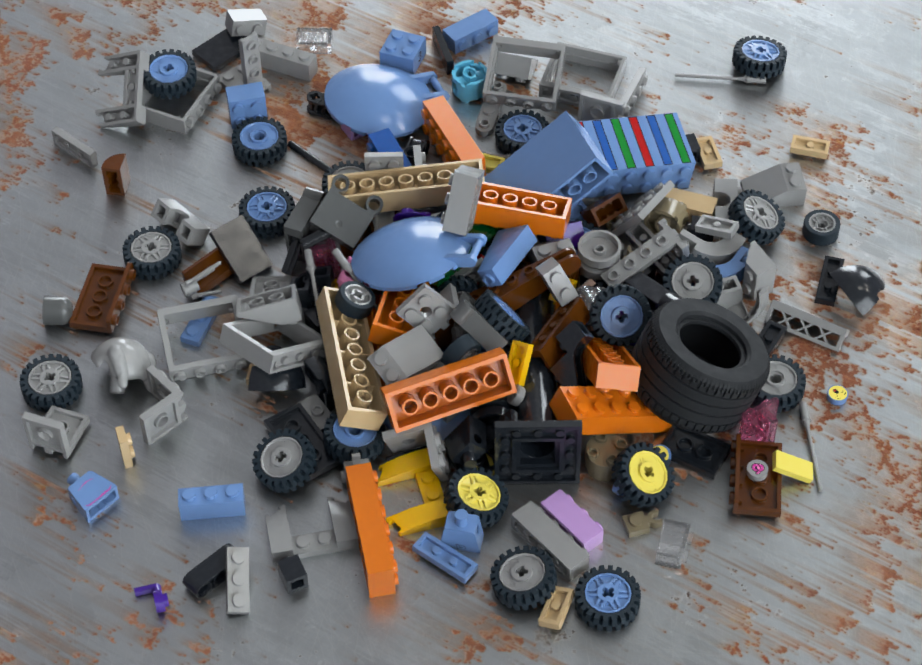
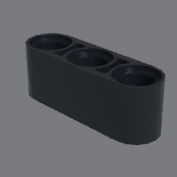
M225 544L184 576L183 585L197 598L206 596L226 580V548L234 547L232 544Z

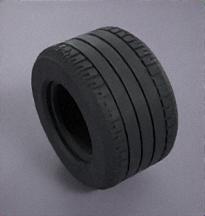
M695 298L671 300L659 306L653 312L630 353L641 366L638 391L635 393L643 404L667 423L686 431L701 434L721 433L735 427L745 416L767 381L770 372V360L766 347L760 336L746 321L718 304Z

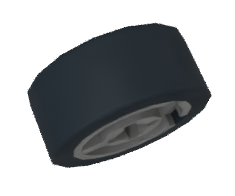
M827 210L811 211L804 219L803 236L814 245H830L838 239L841 226L840 220L834 213Z
M357 281L344 282L335 296V304L339 311L353 319L367 318L376 303L374 292L365 284Z
M464 334L448 346L442 355L441 362L444 365H448L478 355L481 351V345L470 334Z

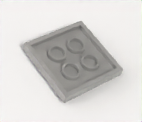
M671 180L664 184L660 182L653 190L650 189L643 196L638 197L633 202L635 205L629 207L623 213L624 217L622 219L619 218L612 224L613 229L610 232L618 237L641 222L675 186Z

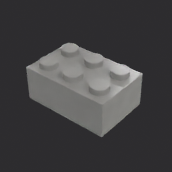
M461 165L458 169L454 170V173H451L449 178L451 190L450 193L447 192L444 202L447 205L446 212L442 213L440 221L443 224L442 231L466 236L473 228L485 170Z

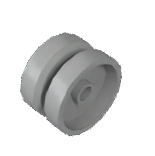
M592 230L585 233L579 239L577 249L578 257L581 260L580 273L592 280H603L600 275L621 260L622 246L619 238L605 230Z

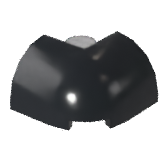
M332 265L316 267L314 276L319 297L324 286L335 288V278ZM306 270L305 273L298 277L293 276L290 285H296L302 308L310 309L314 307L315 298L311 277Z
M321 356L305 359V374L316 386L317 396L328 410L332 411L336 407L326 359Z

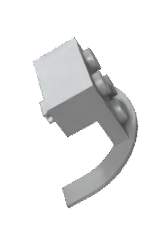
M737 276L722 278V292L717 304L732 311L748 324L751 323L765 309L769 300V287L757 289L756 303L752 310L748 312L743 302L742 287Z

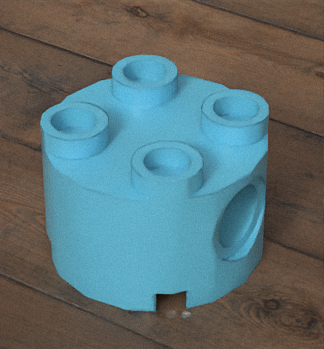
M474 60L461 61L454 66V70H452V91L457 98H460L461 102L468 103L483 98L482 92L487 67L479 61L478 64L474 63Z

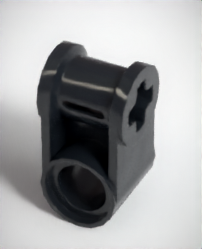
M319 91L309 92L307 94V112L311 115L333 119L326 109L324 93Z
M410 136L404 153L411 165L415 166L413 145H421V152H425V156H427L430 141L415 139L414 136Z

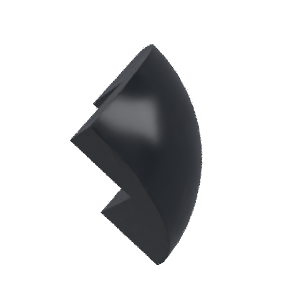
M847 265L829 273L862 316L878 302L877 294L885 288V282L881 275L863 265Z
M277 345L267 346L271 351L282 349V347ZM252 366L248 391H286L306 388L305 376L301 366L273 374H268L259 367Z

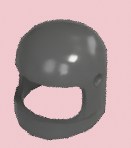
M44 295L42 306L43 324H68L73 314L71 300L63 296Z

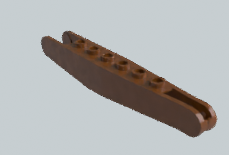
M565 248L511 273L503 285L487 287L485 285L469 294L477 300L489 289L502 298L515 311L548 289L535 267L553 257L561 265L566 275L569 276L581 267V260L574 249ZM452 318L449 320L450 325L445 330L440 328L435 333L434 341L440 349L451 343V328L454 326Z

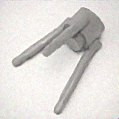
M221 261L216 262L193 278L180 284L186 298L191 296L192 300L199 297L222 293V290L197 293L200 290L197 281L215 271V268L221 265Z

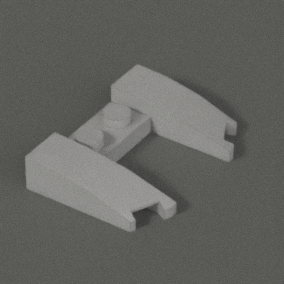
M137 50L104 57V59L110 62L106 70L102 71L99 69V76H125L123 105L95 110L96 115H103L105 123L100 124V127L115 128L145 125L146 107L142 105L144 72H149L150 54Z
M327 497L333 529L297 536L290 535L285 504L279 506V510L270 516L265 515L273 563L298 554L299 558L359 548L350 501L344 503L334 501L333 497Z

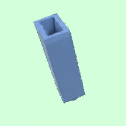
M528 225L502 229L496 233L477 271L487 287L503 285L538 241Z

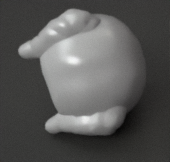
M122 337L112 338L98 345L92 352L91 360L96 367H99L103 361H106L109 366L108 376H111L110 393L124 394L128 380L132 379L143 380L145 388L151 392L146 369L151 365L156 367L157 363L154 354L148 352L139 342Z

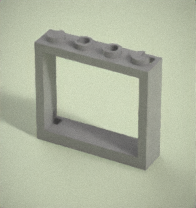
M494 36L482 92L483 102L493 105L504 104L508 107L519 106L525 109L535 108L546 112L556 111L566 57V44ZM506 52L559 59L552 98L491 91L498 53Z
M566 44L565 61L611 70L617 73L608 94L561 84L557 102L579 107L582 90L615 99L626 71L627 57ZM550 58L539 83V97L552 98L554 83L551 81L557 70L559 59Z
M196 67L197 82L195 84L206 88L184 117L180 118L146 107V122L186 135L194 127L197 119L203 115L206 107L212 103L216 94L221 91L220 75ZM143 83L142 105L144 106L152 95L145 89Z
M236 295L156 309L170 381H184L192 377L201 378L208 374H222L229 370H242L241 368L249 367L251 362L238 354L174 365L166 328L168 324L234 313L235 321L242 320V318H238L236 315Z
M242 319L224 323L222 326L219 342L268 374L304 366V360L313 356H321L326 359L322 335L300 321L295 325L277 324L275 326L272 323ZM279 331L299 343V345L271 351L251 337Z

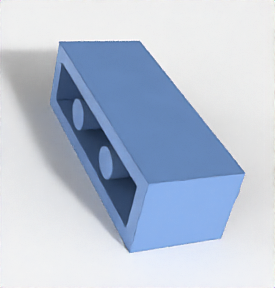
M485 8L442 29L448 48L454 54H457L498 33V19Z
M243 483L178 489V508L181 521L246 516Z

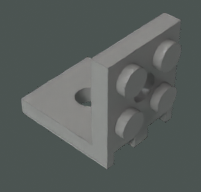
M423 283L396 309V314L414 328L422 324L434 340L435 333L440 328L445 330L450 325L449 320L452 317L449 313L459 304L456 287L449 283L438 293L426 283Z
M154 365L148 367L146 371L151 394L159 402L139 415L143 439L149 446L188 419V415L184 412L186 403L181 398L184 396V393L175 381L171 382L165 372L161 369L158 370Z
M53 405L45 417L26 411L21 417L30 448L34 449L37 445L43 447L45 453L52 455L57 451L63 453L65 459L69 458L90 423V418L87 415Z
M432 422L397 434L394 429L382 432L383 441L393 453L427 445L431 469L441 482L449 480L448 472H451L449 461L445 460L444 455L447 452V447L444 440H441L440 432H437Z

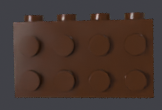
M128 262L126 268L92 263L70 318V328L113 333L115 326L119 324V314L125 308V298L130 294L131 282L135 281L136 270L133 268V263Z
M739 433L736 434V440L731 441V452L735 454L734 457H731L730 470H734V474H730L729 487H733V492L729 494V505H733V514L780 518L782 474L772 471V453L775 450L782 451V443L741 440V434ZM761 460L767 464L768 474L764 480L753 481L748 478L746 469L750 461Z

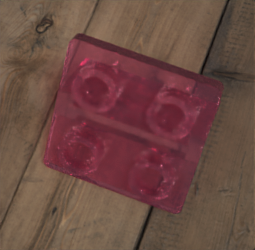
M328 238L325 240V244L309 248L312 250L314 265L316 267L332 265L334 278L338 280L341 267L332 254V251L336 249L335 241Z
M777 397L770 400L767 399L760 405L747 409L742 414L739 431L741 440L755 435L757 441H775L778 424L776 415L779 404Z

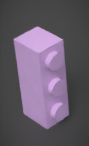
M559 489L541 502L540 506L545 511V514L550 519L556 520L560 528L565 533H569L580 547H584L590 552L603 542L604 530L601 524L590 518L584 508H580L569 494H565Z

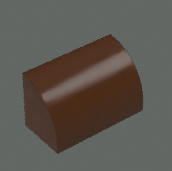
M122 153L107 158L102 164L101 170L106 194L126 195L131 179L126 154Z
M619 192L606 195L581 210L580 214L588 224L592 223L594 227H600L627 211L628 208Z

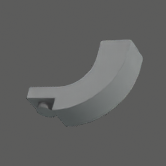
M682 229L679 234V238L689 245L690 254H693L694 257H697V254L702 255L703 259L707 257L709 262L713 261L716 265L729 262L746 241V238L738 233L734 235L732 240L723 238L717 242L704 241L685 229Z

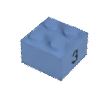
M392 29L379 52L380 64L394 66L415 74L426 54V37Z
M262 82L225 87L232 129L237 128L239 123L242 125L244 120L249 122L251 117L256 120L257 116H260V119H263L264 116L268 117Z

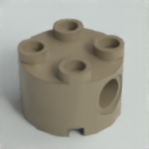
M664 197L645 217L644 224L656 235L660 232L658 222L665 218L671 229H675L680 234L688 221L687 206L685 203L673 198Z
M599 434L591 437L585 449V468H587L588 474L599 481H611V474L614 473L611 470L614 465L613 461L621 451L627 448V441L616 434Z

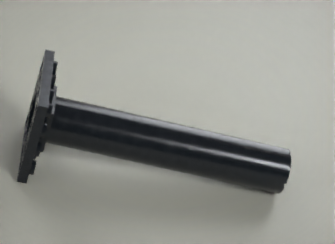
M548 289L515 310L531 331L522 342L531 344L552 316L551 300H548L550 291ZM541 357L530 359L525 384L522 386L526 390L525 397L518 406H514L518 421H495L494 476L497 474L500 477L498 482L503 480L505 484H580L582 420H557L549 405L556 393L554 374L550 369H547Z

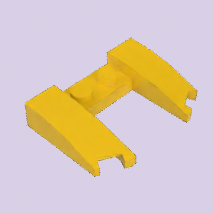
M427 448L399 456L379 465L378 469L382 472L380 478H378V487L415 478L423 501L421 505L386 518V523L389 526L395 523L401 528L398 531L400 537L444 527L449 511L446 509L447 504H444V493L439 478L431 469Z

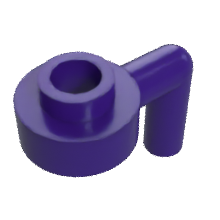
M159 583L134 588L136 597L153 593L157 613L166 611L165 607L169 606L167 593L162 594Z

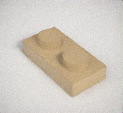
M793 135L790 153L827 159L830 141Z
M712 136L696 138L701 148L700 161L703 169L722 167L723 161Z
M123 425L115 427L125 469L133 467L132 458L136 456L130 432L125 433Z
M555 586L556 590L554 593L551 592V598L546 600L538 623L541 627L561 630L575 592L574 589Z

